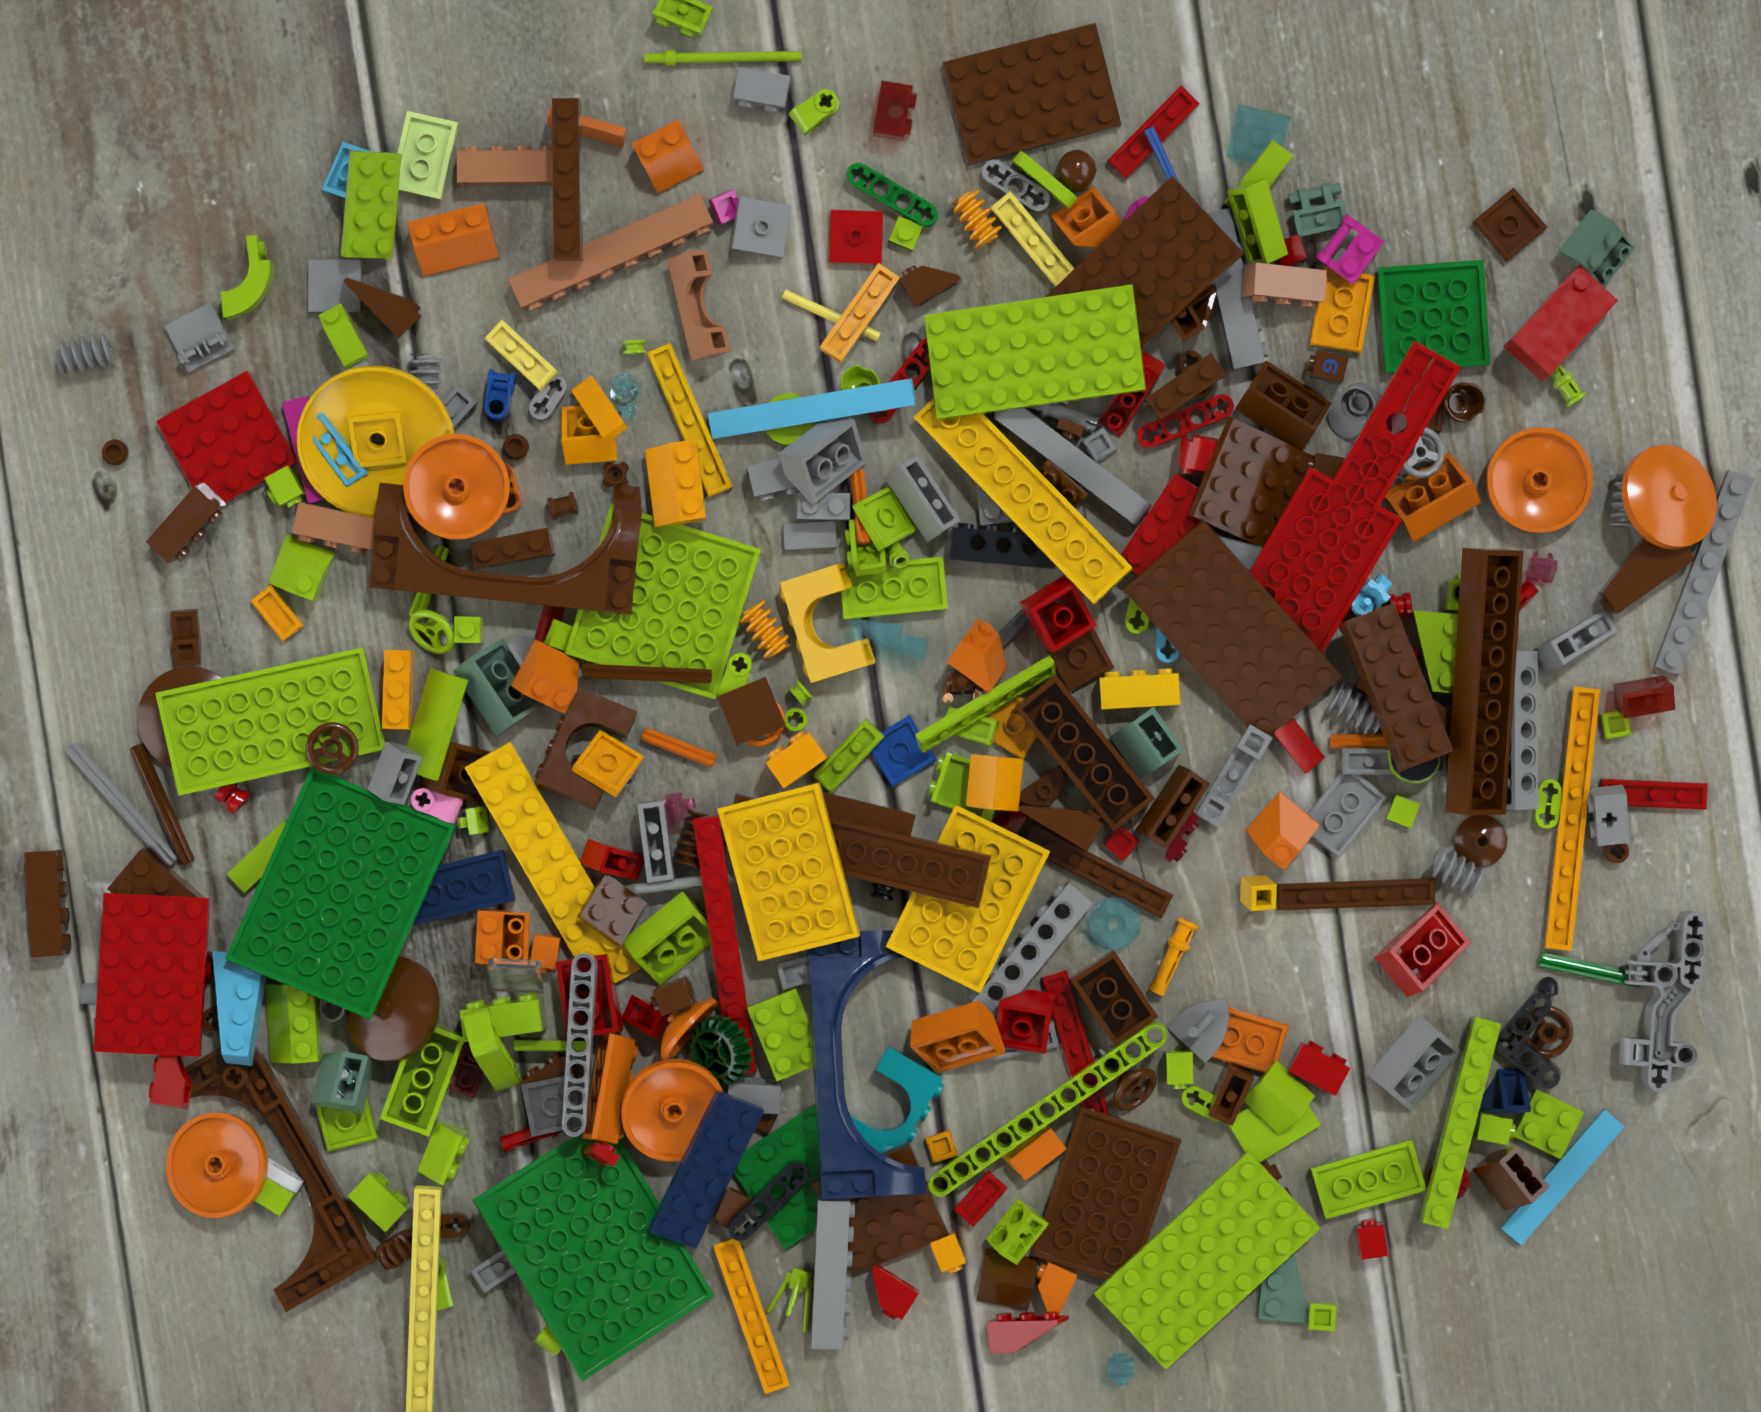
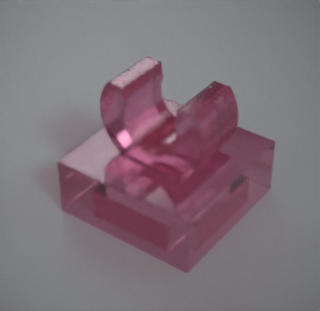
M1538 551L1533 553L1526 571V580L1545 583L1553 582L1557 571V560H1553L1552 553H1548L1546 559L1538 558Z
M682 792L665 795L670 821L687 818L685 810L696 808L695 799H683Z

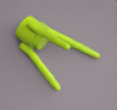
M793 1267L791 1272L787 1271L785 1279L771 1300L766 1313H771L790 1283L789 1288L793 1292L786 1311V1316L789 1317L798 1292L804 1293L806 1288L802 1329L806 1333L809 1323L811 1292L814 1280L811 1279L813 1273L797 1267Z

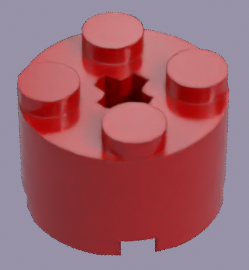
M1182 433L1177 465L1181 466V472L1197 474V470L1206 471L1219 439L1193 435L1191 440L1187 439V434Z

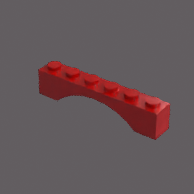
M207 950L205 985L211 980L213 971V955L209 950ZM158 1055L153 1064L155 1072L154 1083L152 1082L149 1087L150 1103L158 1106L188 1109L193 1083L186 1072L182 1056Z

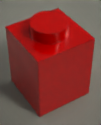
M1376 1218L1363 1219L1361 1224L1355 1225L1359 1256L1362 1260L1388 1256L1385 1230L1381 1221L1377 1222Z

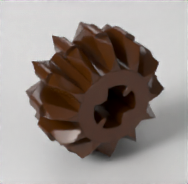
M411 1229L402 1230L377 1246L375 1254L380 1265L385 1270L394 1269L412 1258Z

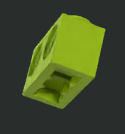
M1017 1198L987 1236L986 1240L1000 1255L1017 1265L1049 1223L1033 1207Z

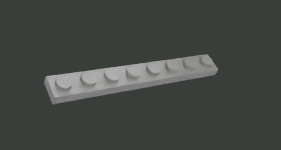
M1730 469L1727 470L1717 496L1715 521L1708 534L1700 541L1695 555L1696 559L1693 560L1654 667L1677 676L1681 675L1754 478Z

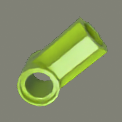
M439 1256L441 1273L438 1278L437 1310H442L454 1306V1300L448 1279L446 1260Z

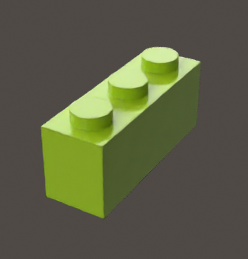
M1267 179L1247 181L1228 190V196L1248 264H1269L1287 255V248Z

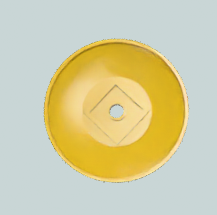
M376 365L361 366L334 375L312 394L299 420L297 450L305 475L323 498L347 513L375 518L379 484L403 485L405 472L413 455L430 440L443 435L455 434L445 405L438 395L423 381L396 368ZM319 413H324L352 449L353 457L361 468L365 467L368 471V474L348 487L344 485L313 441L314 435L347 479L357 474L346 464L340 465L337 463L336 458L339 453L336 447V440L320 418L316 420ZM324 433H329L332 436L331 442L328 444H324L321 441V436ZM374 433H380L384 436L385 442L382 445H376L371 441L370 436Z

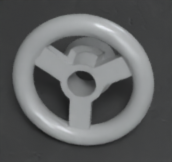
M1428 427L1425 428L1422 434L1428 436L1433 441L1436 453L1429 451L1423 445L1422 438L1420 437L1402 467L1404 472L1415 478L1432 476L1440 469L1444 460L1443 443L1438 434ZM1424 459L1434 461L1433 465L1426 470L1412 468L1414 464L1420 463Z

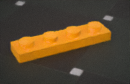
M878 263L820 346V350L842 364L898 284L900 277Z

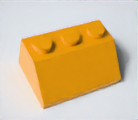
M697 441L672 442L645 449L655 528L707 521Z

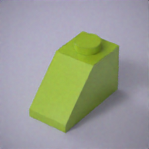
M342 303L318 315L345 369L369 358L357 328Z

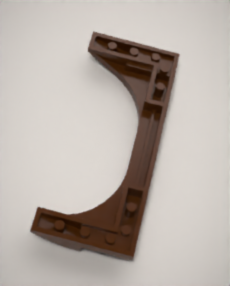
M380 483L373 528L374 539L369 587L632 614L642 510H615L614 518L606 537L595 552L578 566L552 576L525 577L465 570L438 558L422 543L411 525L403 485Z
M255 1045L252 1066L242 1065L248 1072L247 1082L238 1089H231L224 1084L222 1076L226 1068L235 1064L225 1063L221 1047L185 1067L193 1083L190 1098L209 1095L228 1097L251 1106L263 1115L282 1140L305 1180L312 1197L315 1224L309 1250L296 1271L287 1280L273 1289L285 1312H288L375 1262L377 1256L366 1238L365 1230L263 1053L261 1054ZM235 1069L231 1070L233 1074L229 1075V1079L235 1080L236 1084H239L240 1081L238 1079L242 1078L241 1073H236Z

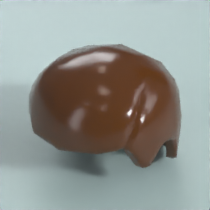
M1079 149L1065 153L1055 170L1056 179L1072 193L1088 189L1097 172L1095 160L1087 152Z
M1456 383L1446 392L1442 399V407L1446 415L1453 421L1469 422L1484 411L1486 397L1483 390L1474 383Z

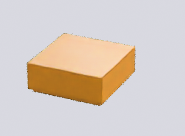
M951 1130L925 1137L933 1163L958 1156Z

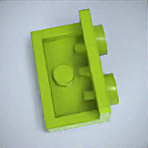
M659 0L651 14L656 19L655 23L665 28H670L671 25L680 29L679 33L694 39L695 35L702 37L713 7L698 0Z
M849 520V529L845 530L847 545H851V551H847L849 567L854 566L856 576L888 572L886 548L878 552L872 540L870 544L858 545L855 520Z

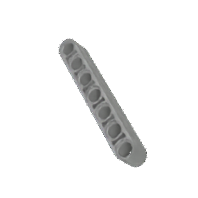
M1019 408L998 411L992 416L1001 426L1046 460L1050 459L1072 480L1136 527L1152 506L1027 409Z
M590 953L578 954L573 959L571 965L562 1128L567 1135L572 1137L584 1133L589 1121L598 970L597 960ZM583 957L588 958L592 965L591 969L586 973L578 968V962ZM580 984H586L590 989V994L586 999H582L577 995L576 990ZM579 1010L585 1011L588 1015V1022L585 1025H579L575 1021V1014ZM577 1037L584 1038L587 1043V1047L583 1052H579L573 1047V1042ZM578 1063L584 1066L585 1075L582 1078L573 1076L572 1067L574 1064ZM573 1090H578L583 1094L584 1099L580 1105H576L570 1100V1094ZM571 1117H578L581 1120L582 1127L579 1131L570 1129L568 1122Z

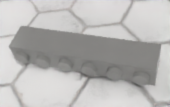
M1230 208L1209 212L1208 214L1245 254L1241 239L1237 240L1235 229H1238ZM1241 258L1212 284L1217 292L1216 303L1232 371L1262 365L1265 362L1264 358L1268 357L1265 341L1260 342L1258 333L1262 331L1259 316H1254L1252 307L1256 306V302H1252V297L1242 296L1244 265Z
M818 1191L811 1349L843 1350V1340H848L849 1325L844 1324V1316H850V1300H845L846 1291L851 1292V1276L847 1275V1267H852L853 1252L848 1251V1242H853L854 1226H849V1217L854 1218L855 1202L850 1201V1198L821 1200L820 1191Z

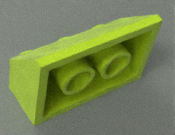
M682 891L630 933L625 939L624 945L634 960L659 985H662L711 945L708 919Z
M283 983L265 984L270 1063L293 1064L321 1061L323 1050L319 998Z

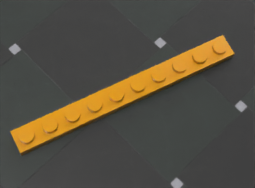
M1572 687L1562 779V797L1557 824L1544 948L1572 951L1588 808L1587 797H1589L1601 689Z

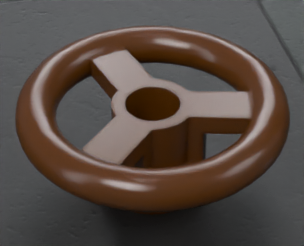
M337 722L319 725L310 733L306 742V754L311 765L318 771L330 775L347 771L355 763L359 752L358 740L353 731ZM332 730L331 738L326 739L321 748L314 749L317 737L325 731ZM340 732L345 734L350 741L351 752L349 757L342 752L343 745L339 740ZM330 743L337 745L338 749L335 753L328 752L327 746ZM325 755L330 759L337 758L343 764L335 767L326 766L320 763L317 757Z
M1554 1006L1551 1007L1548 1013L1559 1017L1565 1028H1559L1556 1024L1546 1022L1543 1018L1538 1024L1539 1038L1536 1043L1533 1044L1529 1036L1526 1038L1529 1044L1547 1058L1562 1054L1569 1047L1573 1038V1026L1570 1018L1564 1011ZM1539 1007L1533 1009L1530 1012H1532L1534 1015ZM1528 1017L1524 1018L1521 1029L1529 1028L1531 1021ZM1551 1028L1552 1034L1545 1037L1544 1030ZM1560 1036H1565L1563 1042L1558 1047L1552 1050H1542L1545 1043H1555Z
M1141 1068L1135 1071L1129 1070L1121 1074L1117 1080V1088L1113 1096L1115 1107L1122 1111H1128L1144 1103L1155 1089L1157 1083L1156 1073L1150 1068ZM1148 1076L1149 1083L1146 1089L1142 1091V1084L1145 1078ZM1130 1096H1131V1097L1137 1096V1098L1134 1099V1100L1131 1101V1102H1128V1103H1122V1102H1121V1101L1125 1100L1126 1098H1128V1097H1130Z

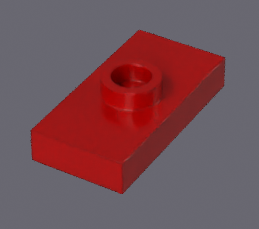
M987 1170L953 1210L974 1227L1008 1187L992 1172Z

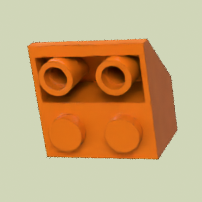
M478 910L475 963L528 966L531 913L509 910Z

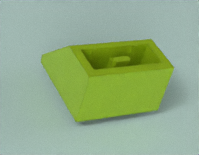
M441 1119L437 1121L418 1172L443 1186L449 1180L452 1181L461 1166V1163L457 1162L459 1156L462 1157L463 1153L465 1154L471 1140L467 1138L469 1131Z

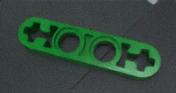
M854 163L848 168L847 180L856 189L923 227H930L936 223L938 211L932 203L865 164ZM859 169H863V175L870 179L871 174L876 176L870 182L869 189L864 188L867 184L864 180L859 179L857 182L853 180V170L859 171ZM879 181L887 183L889 187L888 192L883 196L877 195L873 190L874 185ZM902 194L908 195L911 199V205L906 209H901L896 204L897 197ZM916 201L920 202L918 205L919 209L926 211L927 208L931 209L932 220L927 218L925 222L922 221V215L917 211L914 212V216L909 214L914 209Z

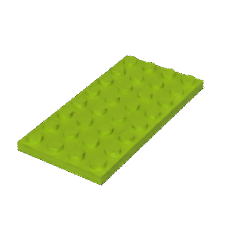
M1132 284L924 315L938 420L1146 391L1134 286Z
M363 647L155 693L178 796L310 767L312 765L307 758L306 742L310 733L324 723L337 722L350 728L358 740V756L382 751L385 744ZM332 730L325 731L317 737L314 749L321 748L323 742L331 738ZM340 732L339 740L343 745L342 752L349 757L351 752L350 741L345 734ZM330 743L327 746L329 753H335L338 749L334 743ZM325 755L317 757L318 761L322 764L339 760L337 758H327Z
M1247 1150L1094 1291V1294L1166 1370L1321 1228L1251 1152Z

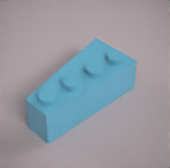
M212 951L222 1056L225 1063L252 1066L266 976L226 960L225 957L228 952Z

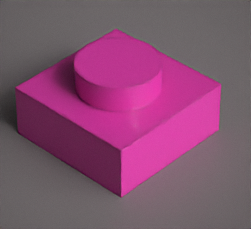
M734 189L708 200L717 224H723L735 218L738 198Z

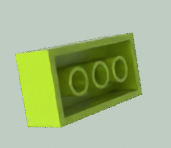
M436 1024L435 1030L425 1046L413 1056L400 1061L380 1116L381 1120L428 1137L432 1134L465 1045L462 1032Z

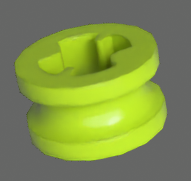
M646 340L622 341V345L626 347L623 355L646 354L647 350L643 348Z
M799 680L796 681L795 687L790 686L788 688L803 706L806 704V699L813 698Z
M792 708L785 713V724L789 730L800 731L806 726L808 721L807 715L802 709ZM794 712L800 713L799 717L803 716V723H798L797 727H792V722H788V717L793 716Z

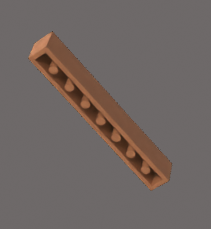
M698 194L583 245V261H556L551 259L508 280L520 307L531 312L541 308L543 301L550 298L556 301L567 296L566 291L576 287L577 290H581L590 286V281L597 277L603 280L613 276L615 269L622 266L625 269L631 268L639 264L638 259L647 255L649 259L662 254V249L669 245H672L673 248L683 245L687 242V237L694 234L697 237L703 236L711 232L710 227L714 226V223L701 194Z

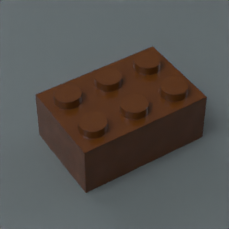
M148 848L140 849L107 888L111 893L206 898L173 869L166 866Z
M1114 949L1070 977L1071 982L1114 1046L1158 1018V1015Z

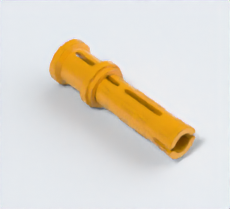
M1178 917L1177 921L1179 923L1172 937L1168 938L1169 947L1149 987L1150 991L1163 997L1184 952L1190 949L1189 943L1195 930H1199L1200 927L1182 917Z

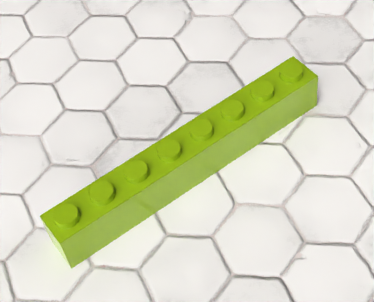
M1478 1017L1471 1018L1419 1220L1423 1223L1449 1229L1501 1027L1500 1023Z

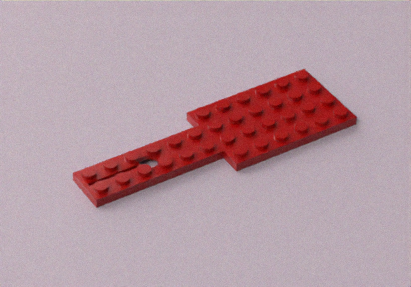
M1415 340L1409 347L1333 479L1309 466L1249 569L1322 653H1324L1402 521V517L1380 506L1461 369V366ZM1401 413L1406 417L1407 425L1402 432L1392 433L1387 429L1386 420L1391 414Z

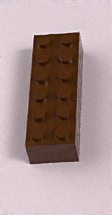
M1394 603L1341 624L1339 627L1398 773L1454 751Z
M1055 674L1014 706L1015 710L1113 832L1155 799Z

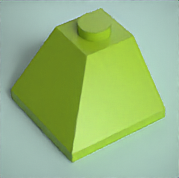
M286 534L268 583L303 598L318 602L336 553Z

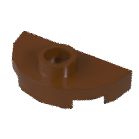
M1056 766L1020 791V799L1032 806H1043L1052 802L1060 794L1063 786V773L1060 766Z

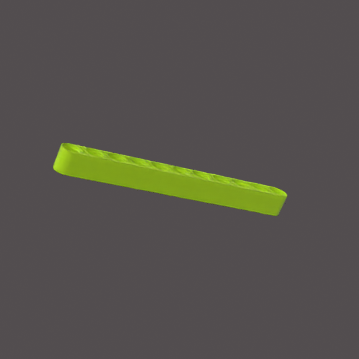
M1160 1021L1150 1022L940 1167L929 1179L928 1188L930 1192L938 1197L947 1195L1160 1048L1167 1039V1027ZM1152 1028H1157L1161 1030L1163 1038L1154 1041L1149 1037L1148 1031ZM1130 1043L1138 1044L1141 1048V1053L1136 1056L1130 1055L1127 1051V1045ZM1109 1058H1114L1119 1062V1068L1117 1070H1109L1105 1065V1061ZM1087 1073L1095 1074L1098 1078V1083L1088 1085L1084 1081V1075ZM1063 1089H1073L1076 1092V1098L1073 1100L1065 1099L1062 1094ZM1050 1103L1054 1106L1055 1112L1051 1115H1046L1042 1112L1041 1105ZM1029 1118L1032 1120L1033 1128L1029 1130L1023 1129L1020 1126V1119ZM1002 1132L1008 1133L1012 1138V1142L1010 1144H1002L998 1139V1135ZM980 1147L987 1148L990 1152V1158H980L977 1154V1149ZM956 1163H966L969 1167V1172L966 1174L959 1173L956 1169ZM935 1178H945L948 1186L942 1189L938 1188L935 1184Z

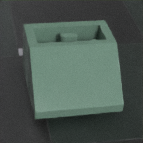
M1591 209L1559 249V252L1573 267L1576 268L1578 265H1581L1605 287L1624 261L1630 256L1635 246L1612 219Z
M1154 707L1149 708L1109 737L1140 780L1184 750Z
M344 1051L324 1053L311 1104L362 1114L375 1063L367 1055Z

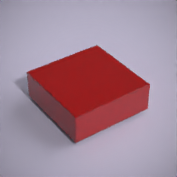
M1121 825L1112 832L1103 844L1123 861L1140 841Z

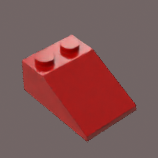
M1436 903V905H1433L1393 938L1374 958L1406 997H1410L1423 992L1471 942L1441 905Z
M608 954L595 955L598 970L594 1036L622 1032L624 1029L620 1004ZM583 957L579 960L578 968L582 972L586 973L591 969V961L588 958ZM573 959L555 962L566 1037L568 1032L571 965ZM580 984L577 987L578 997L586 999L589 996L590 989L586 984ZM577 1011L575 1014L576 1023L585 1025L588 1022V1015L585 1011Z

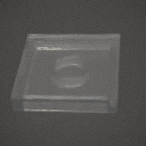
M488 959L491 991L536 992L537 994H544V979L540 960Z

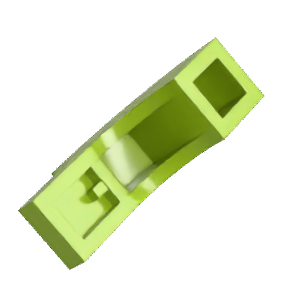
M258 235L246 236L249 270L246 278L238 287L228 291H221L223 318L227 320L240 318L253 311L263 302L271 288L274 278V262L263 260V257L267 256L265 241H261V237Z

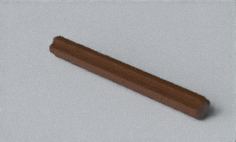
M583 664L582 677L711 683L712 670Z
M141 743L131 747V754L180 864L187 865L193 862L195 859L145 745Z

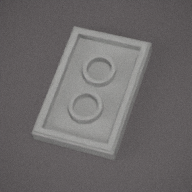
M1341 770L1307 813L1320 824L1311 837L1339 859L1388 797L1361 775H1342Z

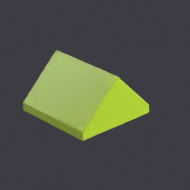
M1275 1060L1250 1087L1244 1102L1278 1134H1281L1302 1116L1315 1095L1283 1065Z

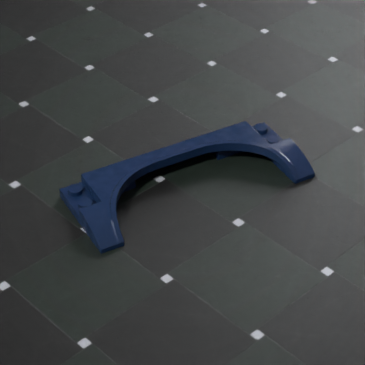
M893 930L860 931L859 937L806 950L821 1200L926 1194L925 1167H915L899 1163L872 1147L863 1138L852 1121L845 1098L841 1039L844 1010L854 988L871 970L890 960L907 958L886 947Z

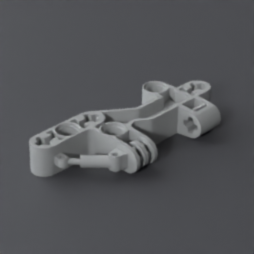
M1689 910L1681 912L1676 921L1669 923V927L1663 932L1659 931L1647 943L1636 950L1634 960H1625V963L1629 964V969H1625V974L1629 975L1628 979L1624 980V983L1651 986L1653 988V996L1645 1005L1643 1038L1620 1037L1619 1064L1641 1066V1083L1652 1091L1663 1092L1670 1086L1672 1067H1691L1698 1060V1051L1693 1045L1674 1041V1026L1676 1013L1699 987L1704 977L1707 920L1699 912ZM1695 920V925L1688 926V921ZM1676 930L1673 960L1669 962L1651 961L1650 953L1667 939L1666 936L1671 931ZM1687 934H1690V935L1694 934V935H1695V938L1686 937V935H1687ZM1692 942L1694 945V952L1692 953V955L1688 956L1685 952V948L1687 944ZM1685 960L1693 962V965L1685 964ZM1645 965H1649L1648 971H1645ZM1665 967L1667 976L1664 980L1660 981L1658 971ZM1685 973H1692V977L1684 978ZM1644 975H1648V981L1644 980ZM1682 1048H1686L1687 1057L1680 1061L1678 1057L1679 1051ZM1652 1064L1659 1065V1066H1661V1067H1660V1068H1658V1067L1653 1068V1067H1652ZM1659 1076V1081L1653 1083L1652 1077Z

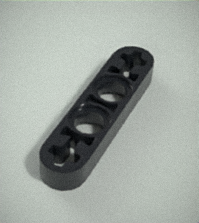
M800 1160L788 1162L730 1218L727 1230L733 1239L743 1241L749 1238L808 1180L809 1169L805 1163ZM802 1167L800 1170L802 1176L799 1178L794 1176L789 1180L793 1184L791 1187L781 1179L785 1176L788 1180L793 1175L792 1168L799 1169ZM776 1184L783 1185L785 1189L784 1194L779 1198L771 1196V1188ZM756 1203L765 1204L766 1210L761 1216H754L752 1214V1207ZM745 1213L755 1221L751 1224L748 1220L743 1226L745 1229L743 1233L739 1231L734 1233L736 1231L734 1225L736 1223L741 1225L747 1220L743 1216Z

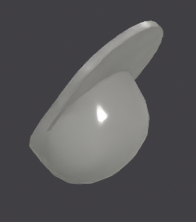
M1355 383L1348 386L1340 394L1329 411V424L1334 432L1346 438L1358 436L1379 400L1377 392L1365 383Z

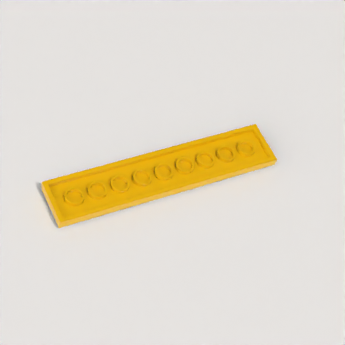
M933 398L914 416L918 424L1062 573L1075 584L1093 605L1101 600L1133 569L984 414L938 420L935 400Z
M510 741L465 766V770L574 958L581 953H590L593 956L608 954L614 983L640 970L641 966L634 960L624 943L622 946L617 947L577 918L578 913L595 885L584 866L580 863V859L512 742Z

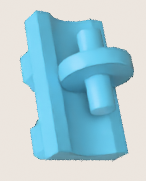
M1382 574L1377 576L1375 580L1370 579L1365 582L1351 605L1352 611L1356 615L1361 616L1386 603L1391 597L1386 592L1392 586V583Z

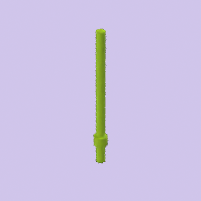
M665 50V53H644L645 64L665 63L666 66H676V63L802 62V51L676 53V50Z

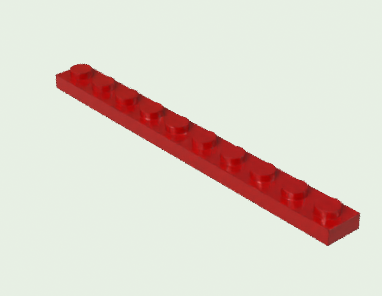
M719 814L693 818L722 1016L731 1017L732 1022L739 1021V1029H746L744 1032L745 1037L751 1038L748 1045L754 1048ZM754 1049L749 1053L754 1059L749 1063L751 1068L746 1074L757 1072Z

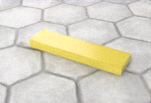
M1011 191L990 207L1055 287L1074 270V267Z

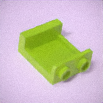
M948 751L946 756L940 755L936 767L940 774L937 781L932 780L927 794L932 796L931 802L952 809L956 804L991 822L994 810L966 806L970 759Z

